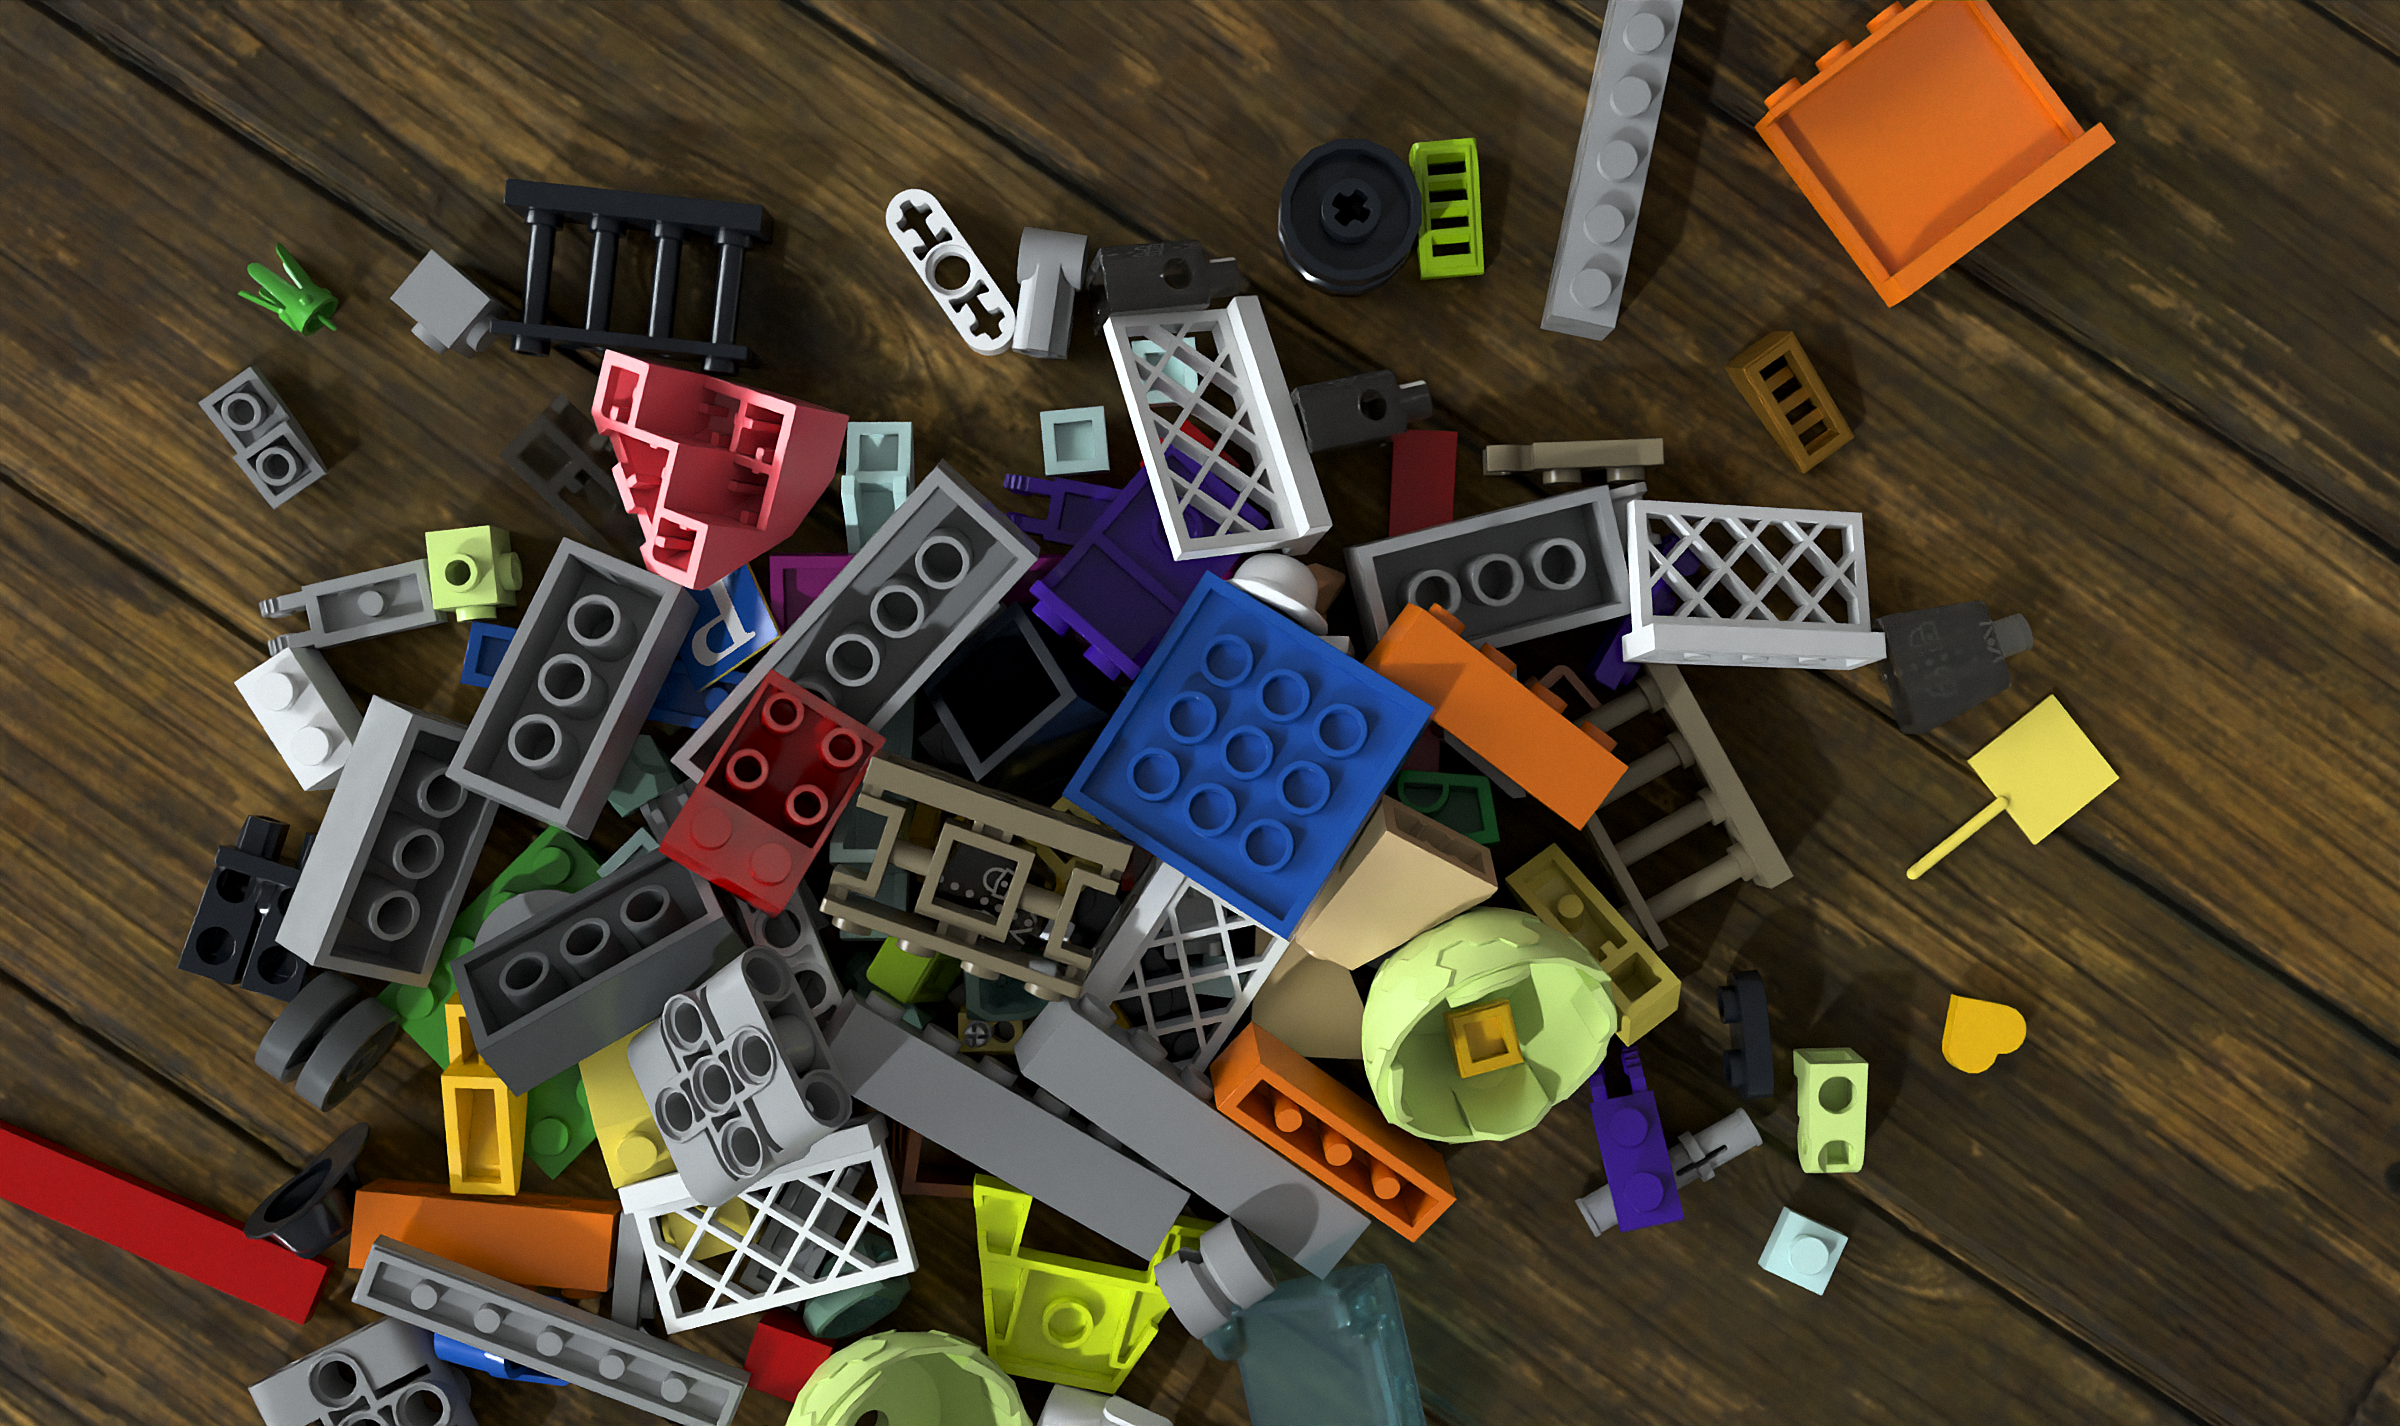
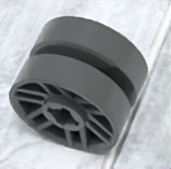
M329 969L305 986L278 1016L257 1050L255 1064L283 1084H288L297 1079L295 1092L322 1112H328L345 1100L375 1067L396 1036L402 1017L375 997H369L361 1001L362 988L339 971Z

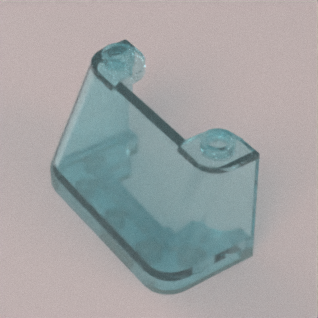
M1382 1262L1358 1264L1331 1270L1324 1280L1313 1274L1278 1282V1289L1248 1309H1244L1236 1304L1232 1306L1231 1320L1202 1339L1205 1346L1220 1361L1238 1360L1252 1426H1426L1395 1284L1389 1269Z

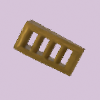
M1773 331L1724 366L1739 392L1799 473L1805 474L1854 438L1852 431L1793 331ZM1777 359L1781 365L1762 377L1759 371ZM1791 379L1796 386L1776 400L1772 392ZM1807 400L1811 408L1789 423L1785 415ZM1821 420L1826 429L1803 445L1798 436Z

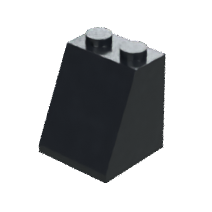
M1015 601L921 685L978 783L1050 808L1062 797L1065 788L1126 696L1123 691L1019 601Z

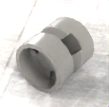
M1230 1216L1200 1235V1249L1197 1251L1189 1247H1182L1154 1266V1273L1163 1295L1181 1323L1197 1340H1202L1230 1321L1231 1307L1235 1304L1248 1309L1278 1289L1273 1272L1258 1246L1246 1229Z

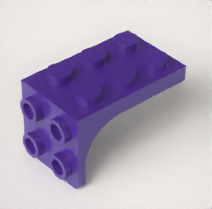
M1171 444L1164 453L1168 469L1189 483H1192L1202 465ZM1144 465L1066 556L1042 580H1037L1029 589L1031 594L1039 601L1031 611L1063 639L1071 630L1077 633L1090 645L1083 656L1111 681L1114 682L1121 673L1132 681L1144 668L1205 572L1208 570L1221 578L1242 553L1174 561L1148 472ZM1208 471L1198 487L1199 490L1229 510L1239 496L1210 471ZM1246 501L1237 514L1260 531L1269 523L1266 518ZM1189 503L1182 513L1190 539L1214 536L1220 527L1219 523ZM1227 530V532L1225 533V535L1234 534V533H1232L1231 531Z

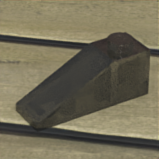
M560 393L498 456L600 552L648 571L639 548L647 542L637 514L627 513L612 472V468L618 464L612 443L607 436L599 435L597 427Z

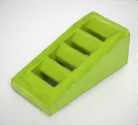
M1476 138L1413 144L1409 153V164L1422 195V223L1416 235L1420 280L1483 275L1484 257ZM1460 164V173L1428 176V167ZM1462 190L1463 200L1430 203L1429 193ZM1465 217V227L1431 230V220ZM1467 242L1468 254L1433 257L1432 245Z
M888 935L867 970V979L904 1004L945 1001L963 971L960 967L962 960L937 951L934 958H925L908 953L896 946L898 938Z

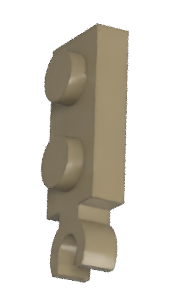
M1663 438L1533 443L1532 445L1486 446V450H1482L1483 476L1543 475V485L1581 484V474L1606 473L1607 483L1610 484L1644 482L1645 472L1653 471L1664 464Z

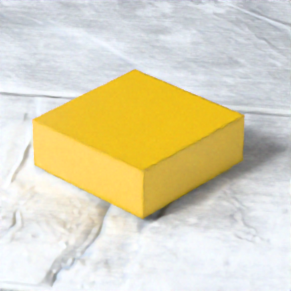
M1499 997L1442 1013L1456 1073L1462 1079L1524 1062L1509 999Z

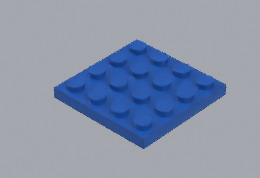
M1207 570L1065 788L1062 796L1280 937L1291 942L1433 719L1436 710L1430 704Z

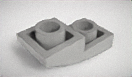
M257 366L247 368L198 402L238 453L232 458L274 510L329 473L296 418Z

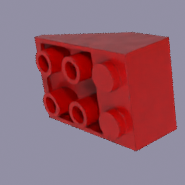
M770 669L663 838L658 851L775 919L785 908L865 776L872 755L879 748H882L886 738Z

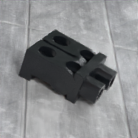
M248 815L238 834L235 845H219L213 863L217 866L207 883L177 968L230 985L241 984L240 988L290 1003L305 986L319 976L322 967L312 966L275 941L318 833L306 832L298 859L294 860L281 856L290 824L264 815Z

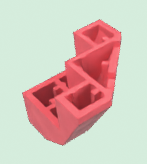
M608 349L605 351L591 411L599 435L609 436L616 454L618 464L612 468V472L627 513L637 514L647 542L639 548L647 570L694 590H704L794 534L834 478L849 420V415L800 399Z

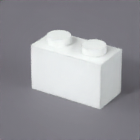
M287 647L234 683L304 791L335 789L363 722V717L318 649Z

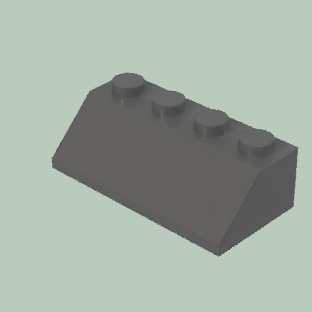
M658 847L449 962L478 1054L513 1094L518 1097L660 1017L670 997L695 990L749 949L739 924L717 885L658 851Z

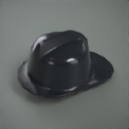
M367 1122L357 1123L344 1131L301 1173L270 1194L247 1220L243 1230L246 1237L258 1240L271 1236L303 1259L314 1258L346 1237L352 1231L356 1190L363 1187L353 1163L369 1139L371 1132L369 1124Z

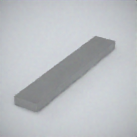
M381 1234L371 1247L351 1302L685 1426H730L751 1376V1373Z

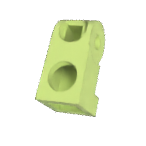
M1851 1048L1793 1049L1794 1075L1798 1077V1116L1800 1117L1797 1133L1798 1153L1803 1171L1805 1173L1859 1172L1863 1165L1865 1152L1868 1062Z

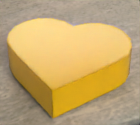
M1951 994L1942 1040V1051L1946 1060L1953 1067L1967 1073L1983 1072L1995 1062L1997 1054H2008L2017 1050L2023 1043L2026 1036V1023L2023 1016L2016 1009L1997 1002Z

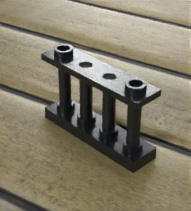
M506 178L504 205L524 218V225L530 227L520 322L491 319L490 333L511 343V352L534 357H549L550 347L605 353L606 349L637 357L701 363L700 372L722 377H739L740 368L759 369L760 357L749 347L736 345L745 254L753 250V243L772 245L775 219L763 205ZM564 223L588 225L587 232L593 234L583 329L546 325L556 232L563 231ZM627 229L651 232L650 238L657 241L646 336L609 332L619 238H626ZM690 236L713 238L714 246L720 248L710 342L672 339L682 246L689 244Z

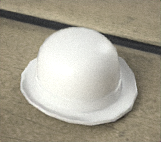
M1277 553L1257 554L1242 563L1232 579L1225 580L1316 636L1328 634L1327 622L1315 611L1318 601L1317 580L1311 570L1295 558Z

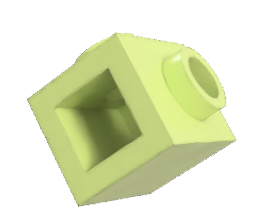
M487 525L425 532L434 610L456 613L457 622L464 623L472 622V620L497 619L496 608L517 606L515 590L522 588L523 574L517 553L511 552L509 531Z

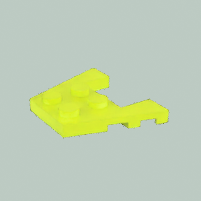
M975 1173L973 1197L976 1212L988 1356L995 1360L1006 1374L1115 1394L1159 1331L1158 1323L1170 1308L1157 1282L1154 1266L1182 1247H1189L1195 1251L1200 1249V1235L1218 1223L1178 1215L1152 1257L1147 1271L1021 1247L1020 1243L1033 1196L1001 1178Z

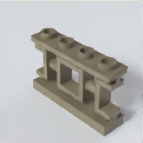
M879 748L871 757L863 780L864 786L856 804L857 807L888 817L870 872L868 874L838 864L833 870L828 891L823 898L819 910L832 915V924L846 932L870 936L873 929L898 938L896 946L908 953L925 958H934L937 951L962 960L960 967L975 976L989 980H998L1001 973L1025 981L1024 989L1027 992L1045 1000L1062 1002L1064 995L1079 999L1086 974L1093 959V951L1063 941L1083 885L1116 895L1122 873L1126 869L1133 849V841L1111 828L998 789L986 787L970 779ZM885 790L974 820V824L971 825L948 817L944 823L935 851L899 839L898 836L910 803L884 795ZM1013 834L1103 865L1102 869L1075 861L1064 895L1027 883L1026 880L1037 847L1012 839ZM954 840L1018 862L999 918L935 897ZM889 864L926 876L914 912L939 920V923L850 893V891L875 898L880 891ZM1016 908L1054 920L1043 956L1067 964V967L979 937L978 934L1004 943Z

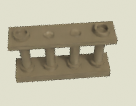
M1642 663L1637 671L1640 678L1633 681L1635 688L1573 721L1572 724L1580 728L1584 721L1587 720L1606 733L1648 710L1651 714L1659 711L1671 731L1670 734L1664 737L1665 744L1627 764L1629 768L1597 810L1677 766H1680L1683 770L1691 767L1702 787L1701 790L1695 793L1696 800L1615 845L1611 842L1595 812L1581 829L1623 904L1616 911L1651 949L1660 951L1669 946L1657 923L1740 877L1746 882L1753 879L1756 885L1772 889L1793 877V874L1676 664ZM1709 821L1714 826L1722 823L1733 845L1726 848L1728 855L1644 901L1626 868Z

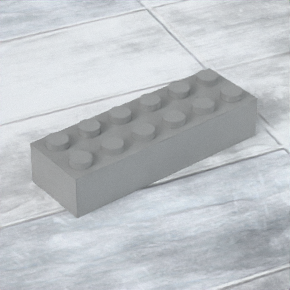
M942 459L690 736L670 761L698 784L770 669L878 733L1037 561L1041 547Z

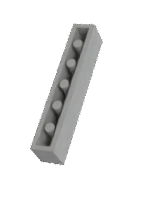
M1608 0L1540 329L1602 341L1615 329L1683 0Z
M849 989L823 1030L822 1035L849 1089L850 1095L1149 1262L1151 1261L1191 1195L1181 1182L1140 1154L1124 1146V1143L1092 1121L1087 1125L1071 1116L1069 1113L1072 1108L1041 1086L1033 1094L1014 1083L1018 1074L997 1059L984 1055L979 1063L961 1053L959 1049L963 1043L943 1028L933 1023H928L923 1031L902 1019L906 1010L889 997L872 990L869 996L865 998Z
M1085 993L1082 998L1075 999L1064 995L1062 1002L1050 1001L1013 1046L1021 1073L1311 1273L1324 1280L1372 1222L1366 1210L1219 1111L1216 1107L1212 1080L1190 1064L1182 1071L1166 1059L1168 1055L1166 1049L1145 1031L1137 1029L1132 1035L1115 1023L1117 1019L1116 1014L1096 996Z

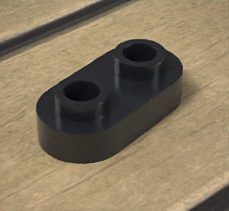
M1758 970L1729 972L1726 985L1718 986L1717 988L1718 1013L1722 1024H1729L1732 1048L1725 1049L1723 1052V1069L1726 1083L1729 1088H1738L1743 1100L1770 1098L1774 1091V1069L1764 984Z

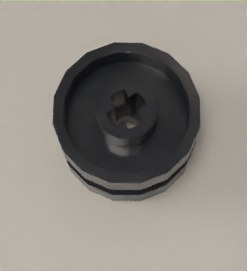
M1336 139L1311 149L1291 169L1280 196L1278 244L1288 268L1307 287L1331 297H1360L1384 287L1403 268L1422 223V195L1411 169L1391 149L1367 139ZM1342 214H1350L1357 219L1350 221L1347 226L1337 221L1338 216Z

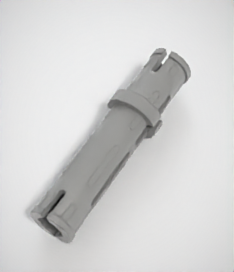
M1742 1107L1693 1136L1687 1131L1677 1137L1680 1143L1668 1149L1677 1190L1699 1177L1703 1182L1715 1177L1713 1171L1715 1168L1754 1146L1758 1147L1763 1144L1757 1129ZM1609 1184L1582 1199L1578 1198L1575 1200L1595 1237L1600 1236L1603 1231L1618 1224Z

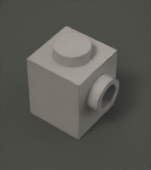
M432 249L390 298L417 321V324L411 331L426 345L440 355L451 349L469 359L475 352H483L497 340L498 336L490 333L491 319L503 320L510 312L509 309L457 265Z

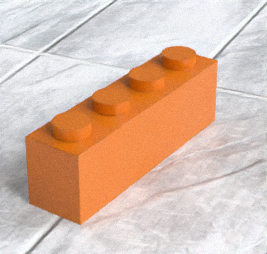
M1408 602L1362 664L1433 706L1436 714L1432 720L1560 818L1581 831L1629 768L1611 754L1618 743L1587 720L1584 721L1580 728L1572 724L1561 715L1568 705L1540 683L1535 682L1528 690L1510 675L1517 665L1490 644L1485 642L1479 651L1460 637L1466 626L1447 610L1434 603L1426 611Z
M1253 1021L1209 1066L1216 1107L1219 1111L1414 1243L1457 1200L1441 1153L1410 1132L1393 1123H1388L1381 1111Z
M378 1178L356 1190L348 1268L364 1269L371 1247L381 1234L531 1291H536L538 1286L562 1288L561 1294L568 1298L593 1299L600 1297L601 1292H607L614 1285L620 1215L623 1206L619 1200L518 1191L515 1196L451 1193L450 1184Z

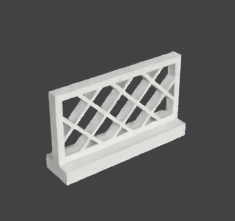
M1258 296L1234 297L1226 309L1109 317L1103 326L1174 561L1280 548L1283 555L1287 556L1307 554L1333 524ZM1212 331L1219 353L1214 362L1182 341L1187 332ZM1145 336L1166 351L1156 367L1132 352L1128 337ZM1171 356H1174L1204 377L1194 393L1161 372ZM1210 381L1233 397L1237 411L1232 419L1200 398ZM1151 386L1184 408L1173 425L1150 410L1146 394ZM1190 413L1222 434L1212 451L1179 430ZM1228 439L1251 453L1255 469L1250 477L1218 456ZM1170 444L1202 465L1192 483H1189L1168 469L1164 453ZM1208 471L1240 491L1230 510L1198 489ZM1247 497L1270 512L1275 529L1260 531L1237 515ZM1188 503L1220 524L1214 536L1190 539L1182 514ZM1227 530H1229V531H1231L1232 533H1234V534L1225 535V533L1227 532Z
M1635 499L1625 504L1632 632L1622 636L1623 662L1852 670L1887 658L1885 632H1871L1862 513ZM1647 518L1662 519L1680 538L1665 557L1648 540ZM1686 521H1696V522H1695V523L1693 524V526L1691 527ZM1710 522H1719L1737 541L1736 545L1723 559L1699 535ZM1744 524H1753V525L1751 526L1750 529H1748ZM1767 525L1777 526L1794 545L1780 562L1757 539L1758 535ZM1800 527H1809V528H1808V530H1807L1806 532H1804ZM1824 528L1841 529L1843 556L1836 564L1813 542ZM1687 547L1711 571L1696 590L1672 566ZM1745 550L1768 574L1754 592L1730 568ZM1801 554L1824 577L1810 594L1787 571ZM1660 578L1684 601L1673 616L1653 615L1651 588ZM1718 581L1742 604L1730 619L1721 618L1703 599ZM1775 584L1798 606L1797 610L1787 621H1779L1761 602ZM1832 586L1847 601L1848 624L1835 623L1818 604ZM1693 611L1698 617L1687 616ZM1751 614L1756 620L1746 619V617ZM1806 616H1807L1812 622H1802V621H1803V620L1806 618Z
M1153 855L1092 948L1093 959L1086 974L1079 998H1082L1085 993H1090L1110 1007L1113 1001L1140 995L1147 1025L1124 1030L1133 1035L1137 1029H1141L1159 1043L1160 1035L1196 1028L1200 1047L1191 1059L1173 1062V1064L1182 1071L1190 1064L1204 1072L1291 942L1280 937ZM1191 886L1213 899L1218 920L1180 928L1175 907L1188 887ZM1222 905L1238 915L1225 918ZM1169 917L1172 930L1159 933ZM1256 925L1274 936L1261 955L1235 960L1228 930ZM1221 932L1227 962L1190 970L1183 941ZM1175 943L1182 972L1145 980L1140 960L1147 949ZM1134 971L1137 982L1124 985ZM1250 971L1240 985L1238 973ZM1231 975L1235 995L1227 1007L1200 1012L1193 983ZM1185 985L1192 1014L1155 1023L1148 993ZM1215 1023L1207 1037H1205L1203 1026Z
M878 1111L849 1119L841 1127L812 1145L810 1152L805 1158L779 1167L737 1195V1197L759 1209L745 1237L713 1219L719 1207H708L705 1213L695 1208L694 1206L701 1204L692 1198L678 1170L625 1185L618 1189L625 1215L634 1213L668 1335L917 1270L919 1267L918 1259L884 1141L889 1136V1132L882 1112ZM871 1160L878 1189L869 1205H866L839 1189L836 1185L847 1166ZM835 1170L829 1181L817 1176V1174ZM798 1179L822 1193L807 1221L774 1203L786 1182ZM773 1186L767 1197L755 1191ZM829 1198L861 1217L846 1245L814 1226ZM881 1199L886 1216L876 1210ZM676 1212L698 1225L684 1252L662 1240L656 1216ZM767 1215L799 1233L785 1260L753 1242ZM868 1222L892 1235L898 1258L876 1263L854 1250ZM706 1231L737 1249L723 1276L692 1258ZM807 1238L839 1256L829 1276L814 1279L792 1265ZM745 1254L777 1272L767 1292L753 1295L731 1281ZM668 1261L676 1265L672 1274ZM846 1262L857 1267V1269L840 1273ZM684 1270L715 1288L705 1308L682 1313L675 1286ZM784 1278L795 1283V1285L779 1288ZM723 1294L734 1299L733 1301L718 1304Z

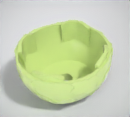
M1472 907L1401 944L1389 958L1384 959L1372 981L1362 1023V1052L1365 1071L1377 1104L1388 1123H1393L1417 1137L1447 1142L1449 1144L1482 1140L1503 1141L1536 1127L1552 1106L1568 1099L1597 1070L1606 1057L1610 1038L1617 1031L1618 1017L1610 984L1611 977L1596 957L1570 934H1564L1541 922L1538 916L1506 908ZM1499 997L1509 999L1524 1062L1462 1079L1456 1073L1442 1013Z
M894 1329L863 1337L831 1355L823 1362L798 1393L785 1426H855L857 1420L864 1413L871 1410L878 1411L875 1426H1033V1423L1024 1409L1014 1380L999 1367L995 1360L981 1351L982 1347L965 1338L936 1330L929 1332H897Z

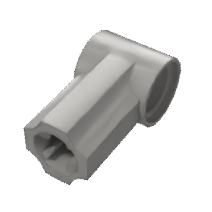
M1024 227L1017 267V282L1021 284L1012 344L1014 352L1044 359H1067L1074 321L1073 314L1077 292H1082L1085 280L1089 236Z

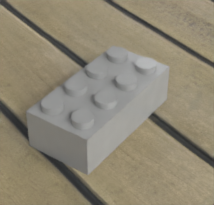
M1608 485L1582 488L1342 548L1368 655L1408 602L1426 611L1434 603L1447 610L1466 626L1460 637L1478 651L1485 642L1494 648H1499L1631 614L1629 574Z
M563 537L445 776L471 792L588 840L700 607L683 585Z
M373 695L275 939L276 942L312 966L427 989L500 803L469 791L445 776L470 724Z

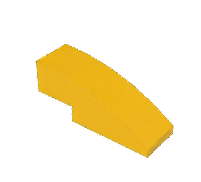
M457 989L445 1003L450 1065L441 1075L451 1193L515 1196L520 1188L528 1091L516 1097L478 1054Z

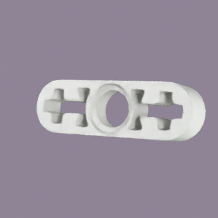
M910 189L896 195L890 202L886 212L888 230L965 342L975 352L987 356L998 355L1008 350L1013 344L1016 315L1009 302L940 203L933 195L920 189ZM912 207L920 214L928 210L932 212L926 218V223L939 243L946 234L952 237V240L934 246L921 261L918 259L917 254L928 251L921 237L914 229L907 230L904 233L900 230L907 224V219L904 215L905 211ZM949 256L961 257L970 265L969 280L963 287L956 290L944 289L935 280L937 265L941 260ZM982 285H985L989 292L977 295L987 313L991 316L1002 313L1005 316L998 324L1002 334L994 340L986 333L980 334L977 337L973 335L972 332L979 327V323L967 303L959 313H956L952 308L953 305L964 303L973 298Z

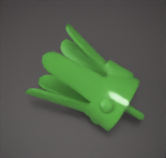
M278 242L276 245V252L283 261L285 271L299 289L259 263L248 265L249 275L263 286L259 289V294L263 298L241 290L238 295L277 313L283 322L294 331L299 330L303 336L315 334L324 325L333 331L337 329V326L330 319L337 309L338 298L333 296L329 289L320 288L281 243Z

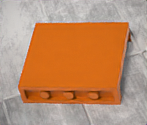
M1917 0L1906 9L1902 7L1899 1H1896L1866 25L1871 35L1853 48L1850 42L1845 39L1815 63L1820 73L1803 86L1794 77L1772 93L1764 101L1769 111L1754 127L1889 308L1909 297L2116 143L2101 122L2086 132L2082 129L1987 0Z

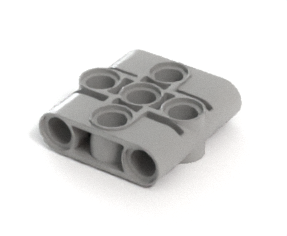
M754 945L747 949L695 990L670 997L664 1006L663 1014L636 1034L628 1045L627 1056L630 1067L681 1179L692 1198L704 1206L711 1208L720 1207L779 1167L805 1158L810 1152L812 1145L848 1122L852 1114V1099L849 1089L790 966L781 954L765 945Z
M389 1315L274 1371L248 1387L266 1426H305L319 1418L322 1421L314 1426H366V1419H372L379 1423L380 1426H479L469 1406L471 1398L469 1379L460 1369L449 1365L447 1361L438 1359L434 1347V1333ZM338 1361L345 1362L353 1368L357 1378L356 1384H350L341 1377L338 1370ZM425 1364L428 1365L429 1368L399 1382V1378L417 1370ZM423 1390H429L437 1394L443 1405V1413L434 1412L426 1406L422 1396Z

